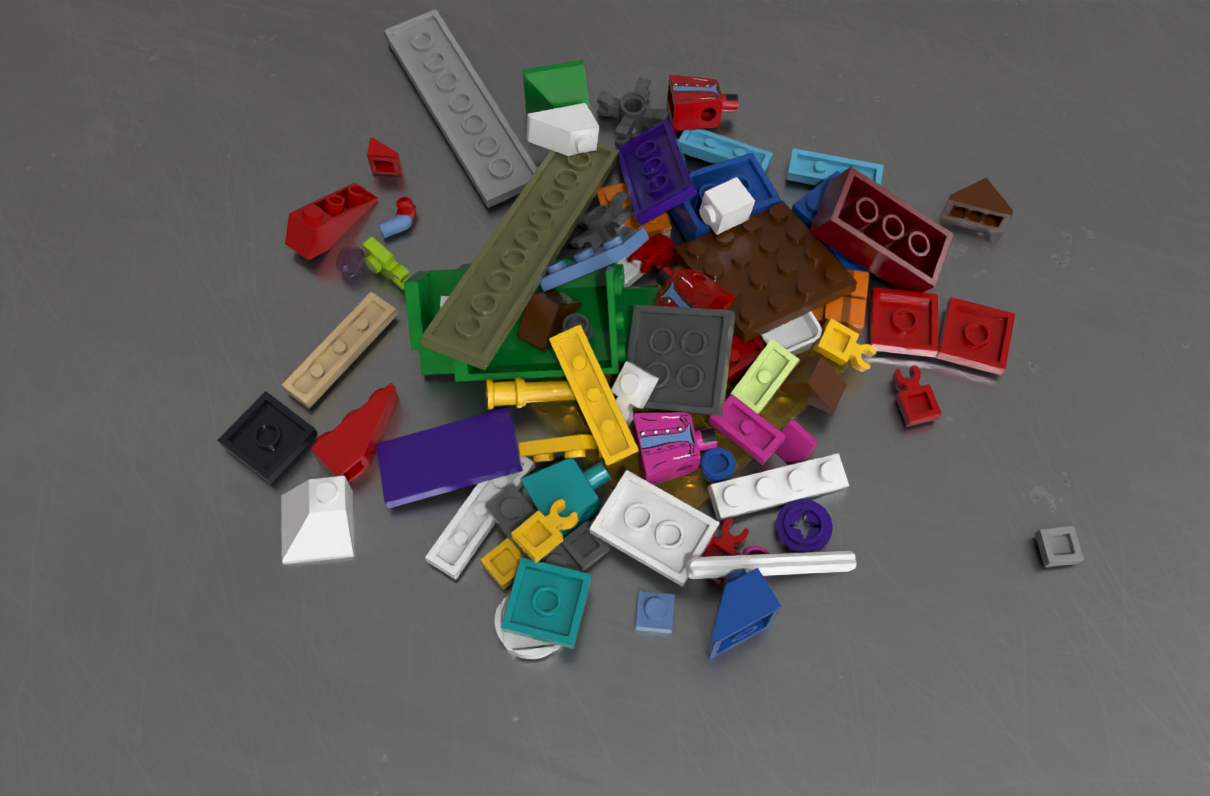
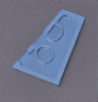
M642 227L623 237L620 235L603 242V246L595 250L592 247L575 254V259L568 263L562 259L551 264L547 268L548 273L542 278L540 283L543 291L545 292L629 257L649 239L645 228Z

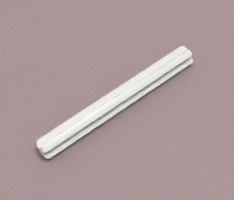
M852 551L692 557L686 562V569L690 579L730 577L742 569H745L748 573L757 567L763 576L849 572L856 568L857 562Z

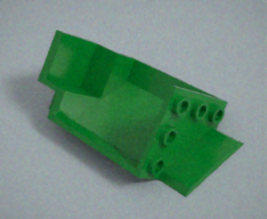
M560 258V259H555V261H554L553 263H555V262H557V261H559V260H562V259H564L565 262L568 263V262L574 260L575 258ZM618 261L552 288L581 301L582 306L576 313L585 315L591 322L590 326L593 327L594 332L592 337L588 339V342L604 375L619 374L620 366L624 365L627 361L634 305L655 306V301L658 298V285L624 287V264H618ZM472 263L462 264L458 269L418 271L404 282L411 350H419L422 375L455 374V382L515 379L519 377L522 379L566 376L552 345L544 353L517 339V332L526 307L486 370L421 345V336L440 310L441 296H450ZM541 285L538 286L536 291L543 290Z

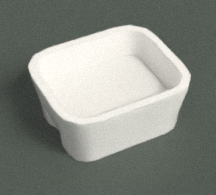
M812 311L759 337L766 346L773 339L790 353L797 355L813 347L820 339L822 329Z

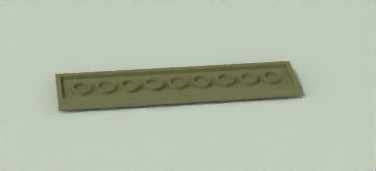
M598 142L597 150L571 156L550 150L421 336V345L486 370L533 293L540 285L542 278L548 272L547 268L557 258L618 161L619 150Z

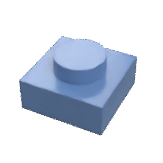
M639 591L635 630L672 633L675 594Z

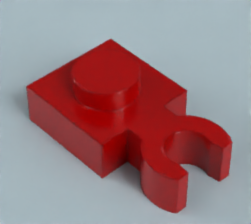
M658 233L649 237L642 246L629 256L628 261H641L643 263L640 268L642 273L648 272L652 265H655L660 270L677 262V259L674 257V248L677 246L669 237Z
M916 365L910 368L909 375L911 379L904 378L900 369H896L892 377L893 383L902 391H898L895 398L906 426L939 419L942 412L930 384L920 386V369Z
M726 519L721 528L720 539L714 535L701 557L740 555L741 553L733 547L740 546L746 541L749 530L745 528L740 535L734 536L729 532L733 519ZM710 578L719 585L724 580V578Z

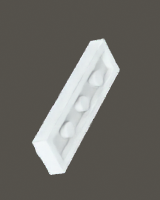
M839 453L711 484L707 488L717 521L787 504L799 499H807L843 490L849 487V483Z
M525 456L520 457L523 471L478 483L425 557L426 561L456 580L496 523L486 511L485 506L512 485L519 490L523 485L521 479L530 475L535 468L533 461Z

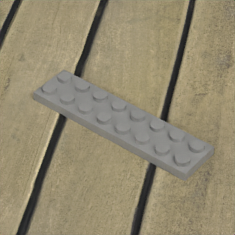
M437 9L385 29L384 34L387 42L487 208L520 194L537 170V167Z

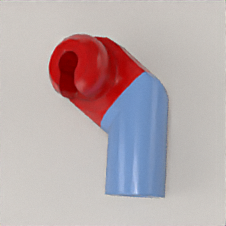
M399 198L396 201L398 210L395 218L378 224L384 239L411 227L417 212L416 205L413 204L411 198Z

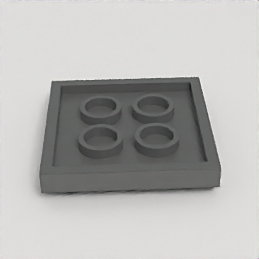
M634 305L627 361L634 363L659 378L643 409L723 417L735 312L720 309Z

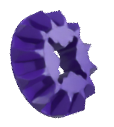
M799 499L783 506L777 516L775 526L780 542L787 545L790 551L802 553L819 552L829 542L833 531L832 520L826 509L817 502L808 499ZM802 515L806 525L814 528L808 531L805 539L801 530L793 527L799 524Z

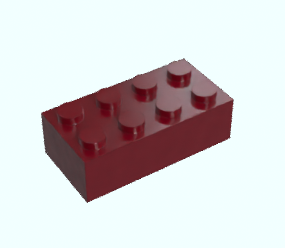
M852 166L829 181L809 231L813 236L898 290L925 292L936 286L953 237V233Z

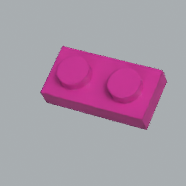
M733 394L724 402L723 417L710 416L709 423L761 465L778 449L786 437Z

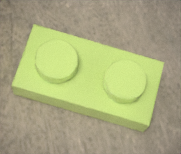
M771 339L730 394H733L757 414H760L799 363L800 359Z

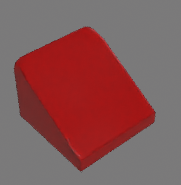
M370 138L367 157L372 173L402 175L403 170L399 154L378 140Z

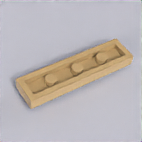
M370 292L281 385L284 391L310 409L398 315L396 308L373 292Z

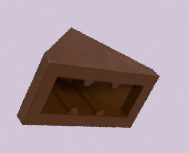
M985 178L951 194L942 211L941 218L1002 233L1012 216L1013 210L991 182Z
M550 289L545 292L543 290L535 291L526 306L517 332V339L545 353L551 345L549 338L560 334L561 329H563L564 319L579 310L582 306L581 301L556 289Z
M822 356L797 357L800 359L799 363L778 391L833 415L847 385Z

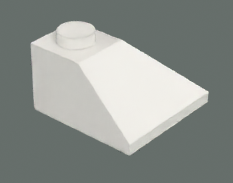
M345 476L309 479L281 495L283 564L355 557L353 490Z

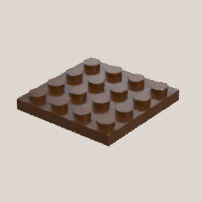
M783 200L780 204L773 205L768 210L754 214L749 217V220L718 235L711 231L674 248V257L684 269L700 271L735 296L727 310L735 312L733 330L743 343L856 291L857 281L817 237L809 233L808 227Z

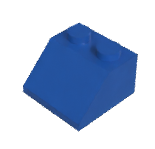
M758 567L748 573L745 569L739 570L726 579L728 584L722 590L723 593L717 607L706 649V655L709 660L771 626L782 606Z

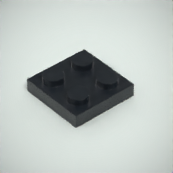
M265 391L217 441L269 484H272L318 435V432L304 419Z

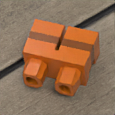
M847 270L857 281L856 291L815 309L812 313L820 324L821 329L825 322L832 318L855 331L860 336L865 320L869 272Z

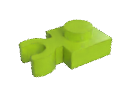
M370 237L362 244L366 254L364 259L366 264L374 273L381 272L388 280L392 279L401 290H404V282L409 279L410 272L402 264L396 262L394 255L374 237Z

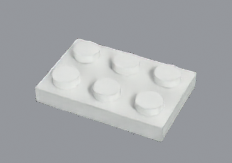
M626 470L589 530L591 534L683 587L689 578L686 562L692 557L702 556L717 531L720 522Z

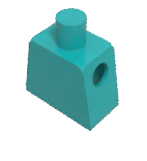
M568 458L522 478L521 482L537 509L545 517L550 514L553 503L559 499H563L566 504V508L559 513L560 517H568L574 511L578 514V522L574 527L560 530L564 539L602 507L603 504L594 490L611 480V477L601 461L582 472L574 458Z

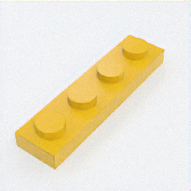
M581 324L549 338L606 465L610 466L638 453L639 449Z

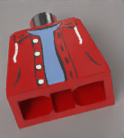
M669 75L667 106L671 124L675 131L717 128L720 126L722 112H737L738 95L722 94L716 79Z
M665 267L659 271L655 278V281L663 288V291L655 301V306L727 310L735 299L731 292L695 269L680 268L674 272L670 267Z

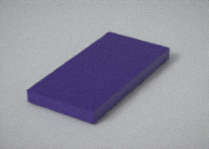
M669 119L661 121L616 148L619 150L617 157L634 215L640 225L647 223L698 194L675 130Z
M508 407L376 444L384 502L388 509L523 471L512 417Z

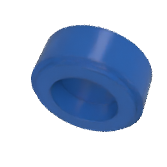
M725 448L708 449L701 457L700 472L708 482L715 484L727 481L733 476L736 466L735 458Z

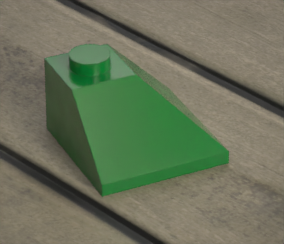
M583 60L522 70L526 114L586 103L590 110Z

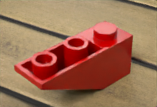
M352 183L289 213L285 245L307 260L328 251L377 202L378 197L368 192L364 187Z
M390 383L385 388L376 390L363 406L346 414L342 423L331 432L328 431L320 435L315 444L310 448L317 461L332 477L345 476L350 484L371 466L377 452L376 444L381 443L399 402L395 386Z

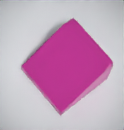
M792 419L782 431L786 436L784 442L775 451L788 465L807 461L813 455L818 443L799 423Z

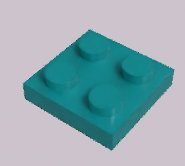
M521 557L501 630L574 649L592 581V574L539 561L535 563L533 560Z

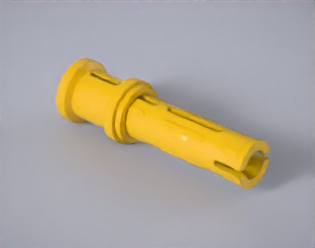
M521 377L509 382H493L492 379H486L487 410H493L494 406L515 405L516 408H522L526 406V403L577 400L568 381L525 382Z

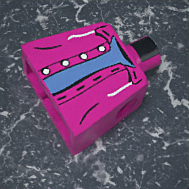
M687 412L633 414L632 429L635 443L639 449L638 456L643 479L654 486L699 469L700 451L717 448L714 428L694 431L691 415Z

